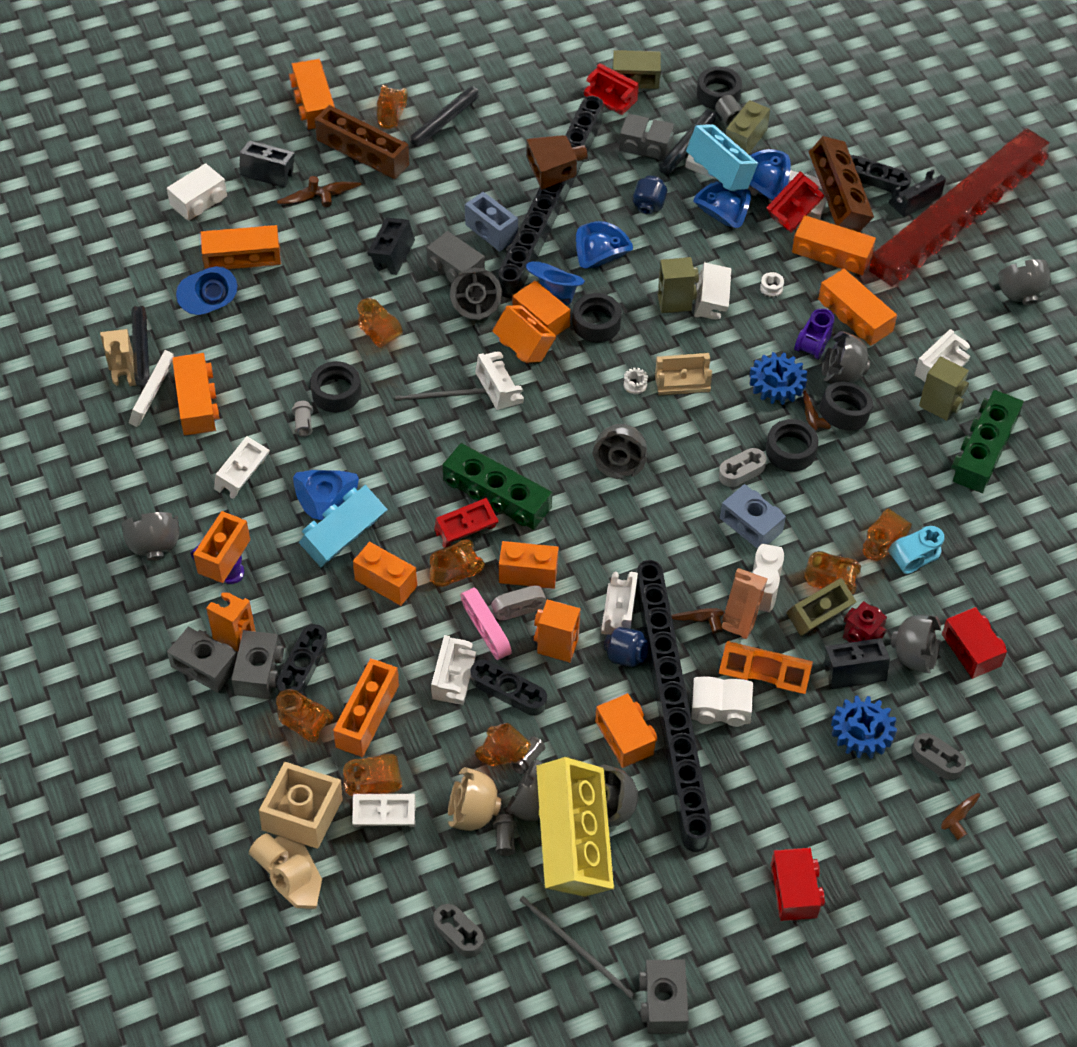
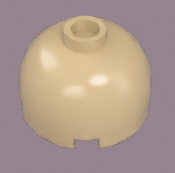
M464 767L459 772V774L464 775L462 781H455L451 792L448 815L454 814L453 821H448V825L452 828L473 831L489 823L492 815H498L501 807V798L497 797V788L490 777L480 771Z

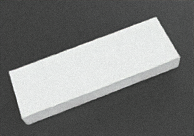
M164 351L132 410L129 424L137 427L142 422L170 370L173 361L172 357H174L173 353Z

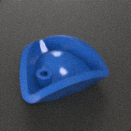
M773 149L761 150L750 155L758 162L749 187L773 201L788 185L791 162L789 156L784 152Z
M720 181L707 185L698 192L693 202L706 214L722 224L738 228L742 226L751 199V191L749 189L730 191L724 188Z
M591 222L580 226L577 230V255L579 264L583 268L601 266L633 250V245L628 236L617 226L608 222Z
M309 470L298 472L293 476L295 492L302 508L310 517L318 520L324 519L322 514L333 504L337 507L343 504L345 501L342 498L354 487L357 489L359 482L357 474L339 470Z

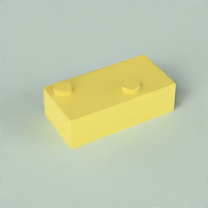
M567 757L537 765L545 888L580 896H588L614 889L604 768Z

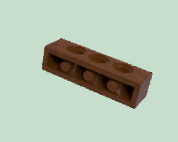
M328 105L315 118L317 141L393 179H396L409 166L408 143L331 105Z
M822 136L808 153L834 222L837 226L860 232L874 218L851 155L845 141Z

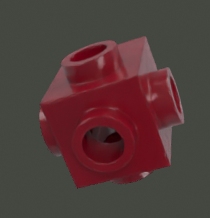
M863 601L857 609L851 608L843 620L846 625L842 638L850 643L883 639L887 632V629L884 628L887 616L879 608Z

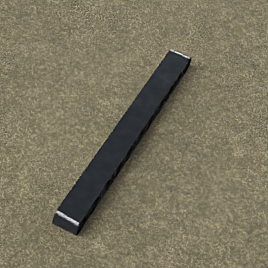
M587 96L582 100L565 135L572 148L585 145L588 153L602 124L603 101L599 97ZM584 160L577 162V174ZM576 176L545 189L539 188L499 269V282L503 297L512 298L514 294L523 289L530 274L526 269V264L536 262Z
M645 560L639 564L637 569L636 590L644 635L649 642L648 657L681 839L687 850L700 852L707 848L709 844L711 819L663 569L657 561ZM662 674H670L672 676L667 677ZM667 699H675V700H677V701H676V702H670V701H668ZM673 724H678V725H681L682 727H681V728H675V727H673V726H671V725H673ZM683 750L686 751L687 754H679L676 751ZM683 776H688V777H690L692 780H691V781H685V780L681 779V777H683ZM693 803L698 807L689 808L685 804ZM698 830L703 835L695 836L690 831Z

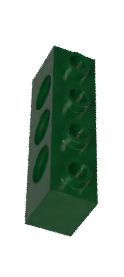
M993 390L989 399H983L979 409V413H982L980 418L975 416L970 428V432H973L971 437L966 435L960 449L964 452L962 456L957 454L952 464L951 470L955 471L952 482L982 494L984 493L1019 418L1024 403L1023 400L997 390Z
M460 443L442 464L443 481L448 486L465 492L476 501L487 498L495 512L509 516L521 526H527L535 530L552 509V491L463 443Z

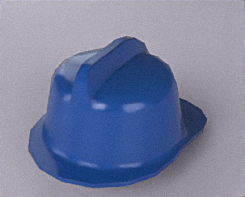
M529 262L526 264V269L539 278L540 284L565 305H569L572 302L577 286L583 285L585 282L583 278L564 272L546 263Z
M217 266L192 274L183 279L178 285L176 292L177 302L184 311L194 315L206 314L219 309L234 299L238 287L236 278L231 271Z

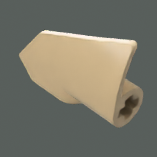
M269 834L260 836L251 846L249 854L270 873L271 882L276 890L295 908L316 909L322 878L305 845L281 836L275 839Z

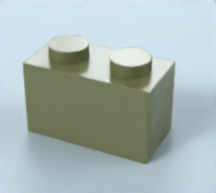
M613 50L612 70L639 83L638 88L659 89L661 74L660 51Z
M749 100L726 128V136L749 154L768 129L770 109Z
M691 257L660 260L657 295L661 313L692 311L693 300L697 299L695 283L699 282V272L697 267H693Z
M940 356L927 373L919 407L946 421L953 412L958 413L964 402V399L961 397L969 385V382L966 381L969 370Z
M840 578L795 604L786 614L802 637L848 610L857 601L843 579Z

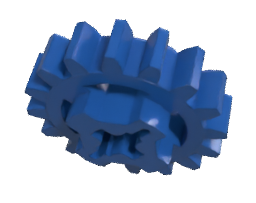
M772 352L771 358L762 355L761 361H754V367H751L749 385L754 386V394L761 393V400L767 397L771 398V404H774L775 400H780L781 404H785V399L787 398L794 402L795 396L801 397L803 389L806 388L807 371L802 370L803 363L795 364L796 357L793 356L787 359L786 353H782L781 357H777L776 353Z
M855 696L853 703L847 699L844 700L842 707L837 706L835 716H833L831 726H833L831 734L833 737H838L837 746L845 744L847 746L845 753L847 754L852 752V750L857 751V758H861L862 753H867L869 758H873L875 751L881 755L884 754L885 748L892 746L893 738H895L897 728L894 727L896 718L889 717L891 709L880 708L882 704L880 700L875 704L871 703L870 696H867L865 701H861L858 696ZM880 732H883V734H882L879 738H877V739L874 738V737L879 736V735H880Z

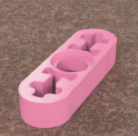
M472 588L461 593L460 597L464 609L495 659L499 660L510 655L512 650L509 641L477 589Z

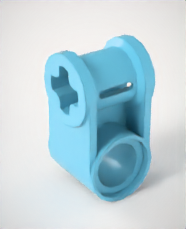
M935 526L924 527L911 535L896 540L889 547L888 552L905 574H910L920 567L936 561L940 557V546L944 542V533Z

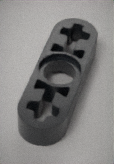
M851 155L861 183L888 192H893L898 187H900L901 192L910 188L912 177L908 172L857 155ZM872 172H878V173L882 174L883 176H882V177H874V176H872L870 173H872Z
M312 624L302 630L277 679L278 693L282 699L294 701L303 695L328 645L327 632L322 626ZM315 636H319V640L316 639L311 646L312 650H310L309 638L314 639ZM301 657H306L311 661L308 666L303 668L297 667L294 663ZM293 674H294V675L296 676V677H295L296 687H295V686H292V687L288 690V689H286V686H285V685H290V684L292 683V681H293V679H294V677H293Z
M478 660L471 666L470 678L474 687L526 714L539 715L545 711L547 707V693L542 687L489 660ZM489 672V676L484 675L482 678H479L478 673ZM512 682L517 686V689L514 692L506 693L500 687L503 683ZM535 697L539 698V702L535 701L533 704L529 703V699L533 700Z

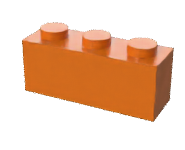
M320 59L292 63L293 73L289 74L291 88H296L294 90L296 104H301L299 106L301 121H306L308 130L315 129V118L328 105L335 107Z
M804 215L794 236L792 253L864 275L873 255L876 238Z
M277 225L201 231L204 269L215 266L236 269L281 265Z
M842 269L821 282L818 300L870 346L893 332L897 314L847 270Z
M204 353L172 357L184 436L216 431L215 420L220 418L217 403L212 404V399H217L214 383H209V379L214 378L211 362L206 363Z
M370 658L333 730L336 748L360 757L364 756L399 687L398 667Z

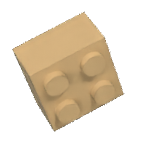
M284 762L259 809L261 829L318 849L343 800L341 780Z

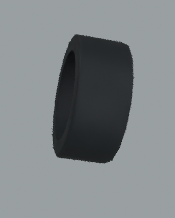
M714 66L701 72L697 81V98L702 105L716 110L717 101L726 95H732L739 102L742 91V79L737 72L724 66ZM722 84L732 90L725 93H717L708 89L707 86Z
M603 293L584 295L577 300L573 307L572 326L575 333L580 338L589 342L599 343L610 340L620 330L621 307L613 297ZM591 311H602L611 316L612 320L605 324L597 325L586 322L582 315Z
M340 361L327 362L319 366L312 373L310 379L312 399L319 408L328 412H343L354 407L360 400L362 393L360 376L358 371L350 364ZM334 379H341L351 383L348 391L336 395L327 394L320 387L325 382Z
M835 382L829 385L823 394L819 405L820 414L830 425L838 429L858 430L864 427L873 409V399L865 389L854 383ZM834 401L847 402L855 406L859 411L845 410L834 403Z
M786 419L779 421L771 427L766 442V455L769 461L777 468L796 472L806 469L815 460L818 450V435L815 429L808 423L796 419ZM795 437L807 444L808 449L798 454L788 453L780 449L776 442L781 438Z

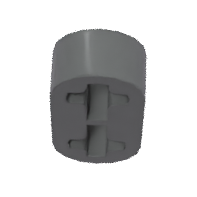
M922 733L915 738L911 752L918 762L947 780H955L961 777L966 766L964 755L930 733ZM929 745L931 747L930 750L928 749L926 752L921 750V747ZM951 761L955 762L956 766H953L951 769L946 766Z
M443 904L436 909L433 916L436 931L462 956L470 958L480 954L484 946L483 932L455 905ZM442 916L447 918L453 916V923L456 928L448 922L443 925ZM461 933L469 939L475 937V945L473 946L468 943L465 946L464 937Z

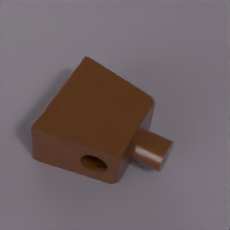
M564 135L526 139V158L541 189L575 177L577 175V162L588 159L585 145L572 148L567 136Z

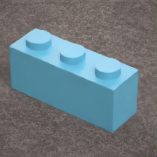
M715 125L695 126L686 152L694 158L696 163L701 164L707 169L711 176L717 178L727 190L748 189L758 162Z
M366 485L360 490L354 487L342 498L345 501L339 507L333 504L322 514L324 519L317 524L313 521L302 530L304 536L299 541V544L320 567L324 566L378 521L388 510Z

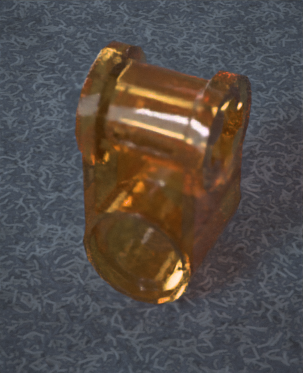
M382 85L376 103L377 123L381 128L391 129L398 125L401 114L407 104V88L400 90L388 88V85Z
M366 298L359 302L357 306L360 315L358 319L359 327L371 338L377 347L382 348L403 334L399 321L377 300Z
M887 508L867 531V540L862 548L864 555L871 560H882L889 553L888 549L892 543L899 538L907 536L912 523Z
M462 540L455 545L435 551L430 556L429 578L434 585L448 586L451 583L474 576L482 571L485 563L473 550L474 544L472 541Z
M817 551L812 553L808 559L804 579L810 586L823 589L842 578L850 592L854 594L857 589L855 583L856 576L861 572V565L851 558H843L823 551Z
M284 690L276 698L279 721L310 742H316L319 739L318 734L334 719L332 713L326 707L315 703L296 690ZM287 706H295V707H296L295 709H292V710H286V709H284V708L287 707Z
M510 723L491 726L486 732L487 738L483 745L476 749L475 755L480 761L490 766L518 762L529 751L531 742Z
M393 754L354 759L346 763L343 768V787L345 792L352 797L353 794L393 793L401 789L403 785L398 758Z

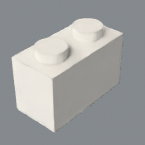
M206 163L167 187L170 206L188 221L227 197L225 179Z

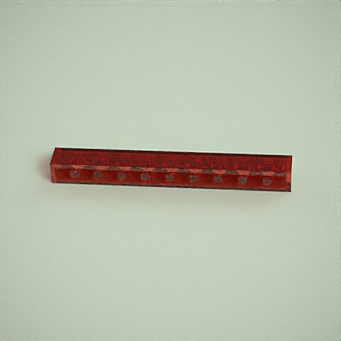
M1024 129L872 254L869 271L891 287L900 280L904 281L910 272L916 267L920 268L931 254H937L943 244L947 241L951 242L961 229L968 228L973 219L978 215L982 216L991 204L998 203L1008 190L1012 191L1021 179L1029 177L1033 169L1038 165L1042 166L1049 156L1047 151L1050 142L1030 129Z

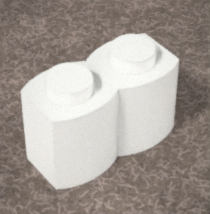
M761 544L756 552L753 573L768 578L759 607L761 611L770 612L775 605L784 560L782 547Z
M715 677L694 678L691 719L697 720L702 724L722 721L734 727L749 724L752 714L753 682L742 679L722 680Z

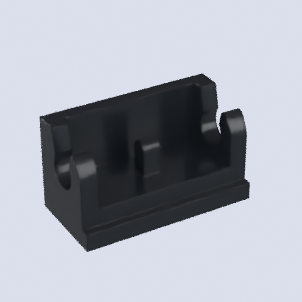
M249 141L239 152L240 176L285 188L288 184V176L293 175L295 152Z
M934 169L926 173L925 180L902 192L900 187L894 189L888 203L903 217H906L940 199L946 178L940 175L935 181L933 179Z
M385 218L367 252L378 271L382 269L381 263L387 265L390 274H398L415 241L409 220Z
M882 638L825 646L824 667L825 672L829 671V686L831 689L887 681L890 658Z

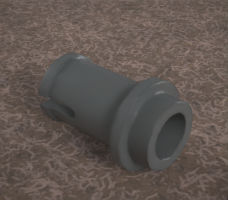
M535 736L530 737L518 753L511 755V761L509 762L511 768L519 774L526 772L531 763L545 750L544 743Z
M512 815L496 816V821L493 822V828L496 830V854L501 856H510L516 852L514 829L517 827V822Z

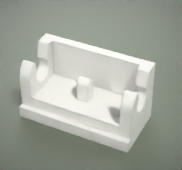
M704 262L699 273V282L696 288L697 299L695 300L694 317L720 319L721 314L711 310H728L731 268Z
M950 329L919 358L915 376L925 382L927 373L940 356L963 367L969 361L970 356L965 351H962L959 346L967 351L970 345L955 335L954 331Z
M502 353L478 354L475 373L496 410L522 404L524 397L520 395L523 392L521 386L514 385L504 368L503 361L493 363L494 360L503 358Z
M246 436L216 473L214 489L220 493L225 487L230 491V498H235L238 491L258 466L264 462L270 450Z
M618 572L612 574L611 583H608L601 634H612L618 627L631 629L638 573L630 572L627 580L618 579Z
M444 635L431 684L433 700L464 705L470 681V669L476 658V652L469 650L472 649L473 644L471 642Z
M353 794L352 825L354 827H415V794Z

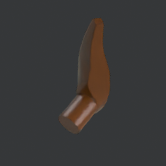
M311 176L308 187L294 192L285 198L276 200L277 204L299 203L313 198L317 195L315 192L321 188L318 186V177Z
M334 182L321 187L315 193L321 196L322 206L329 207L332 205L331 195L361 186V183Z
M806 390L803 391L808 424L815 431L817 428L830 430L831 425L824 418L818 416L811 398Z
M718 608L699 609L673 614L672 619L695 620L699 622L709 621L712 633H719L723 631L720 617L724 614V611Z
M980 793L965 799L942 822L941 828L944 830L949 828L957 841L967 835L959 821L966 818L968 811L978 801Z

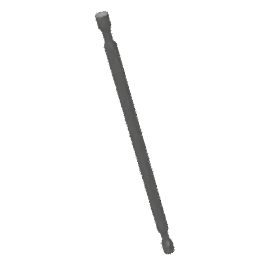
M485 388L409 394L407 396L398 395L395 396V399L399 401L403 399L411 400L483 394L487 392Z
M524 896L520 898L524 905H527L536 916L615 986L622 989L630 999L634 997L635 994L631 990L623 986L622 982L536 906H533Z

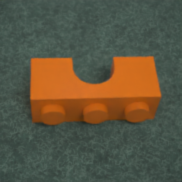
M727 641L719 674L744 680H762L775 684L777 688L806 694L813 661Z

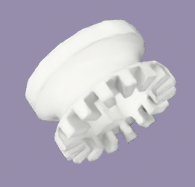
M774 272L763 275L760 286L761 293L764 296L768 295L769 298L781 295L784 286L783 277Z
M640 368L627 370L624 375L625 390L631 394L643 393L647 388V373L643 369L640 370ZM636 379L637 382H639V384L636 383V385H635V383H634L633 381H630V380Z

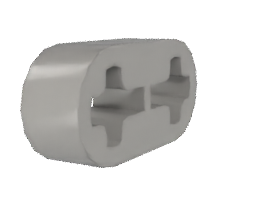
M751 448L725 460L719 469L720 482L725 486L735 487L760 475L766 465L765 453L757 448Z
M530 586L496 597L492 601L491 606L498 620H508L543 608L547 600L540 586Z

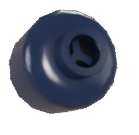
M646 176L637 182L632 201L643 214L649 215L653 212H658L664 206L668 192L667 187L659 177Z
M618 627L612 634L607 635L604 642V650L607 651L608 658L612 663L636 667L640 662L643 663L646 660L649 652V642L641 631Z

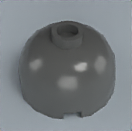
M1046 260L1025 261L1026 266L1017 268L1015 263L1002 269L998 273V282L1002 293L1009 300L1018 303L1022 302L1025 306L1037 303L1038 298L1047 292L1051 282V273Z
M472 267L463 270L455 278L451 285L450 298L454 308L461 315L469 319L480 320L489 317L497 310L502 299V289L499 280L493 273L484 268Z
M841 331L832 339L836 343L833 349L827 348L822 363V375H827L823 380L832 384L843 381L854 383L862 375H865L870 367L866 345L858 337Z
M614 424L605 428L598 435L592 455L599 471L608 477L623 479L622 475H632L631 477L643 470L648 455L647 444L642 433L633 426Z
M169 512L147 513L141 515L142 520L133 522V517L122 522L125 544L130 551L138 556H146L148 561L163 559L164 554L170 552L177 544L180 529L177 515L172 518V513Z
M927 614L911 616L901 623L898 631L893 632L891 647L896 648L897 658L908 669L922 673H931L930 669H934L941 641L936 639L935 630L941 631L938 616Z
M535 759V762L533 761L518 784L515 796L512 795L506 808V812L524 821L535 822L540 820L536 766L544 763L538 759Z
M605 764L599 765L598 767L604 768L608 826H619L630 819L635 812L638 803V790L633 779L625 771Z

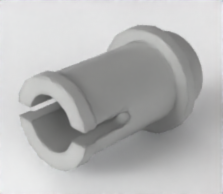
M298 401L292 408V414L295 416V433L302 437L309 436L313 431L311 426L313 408L307 401Z

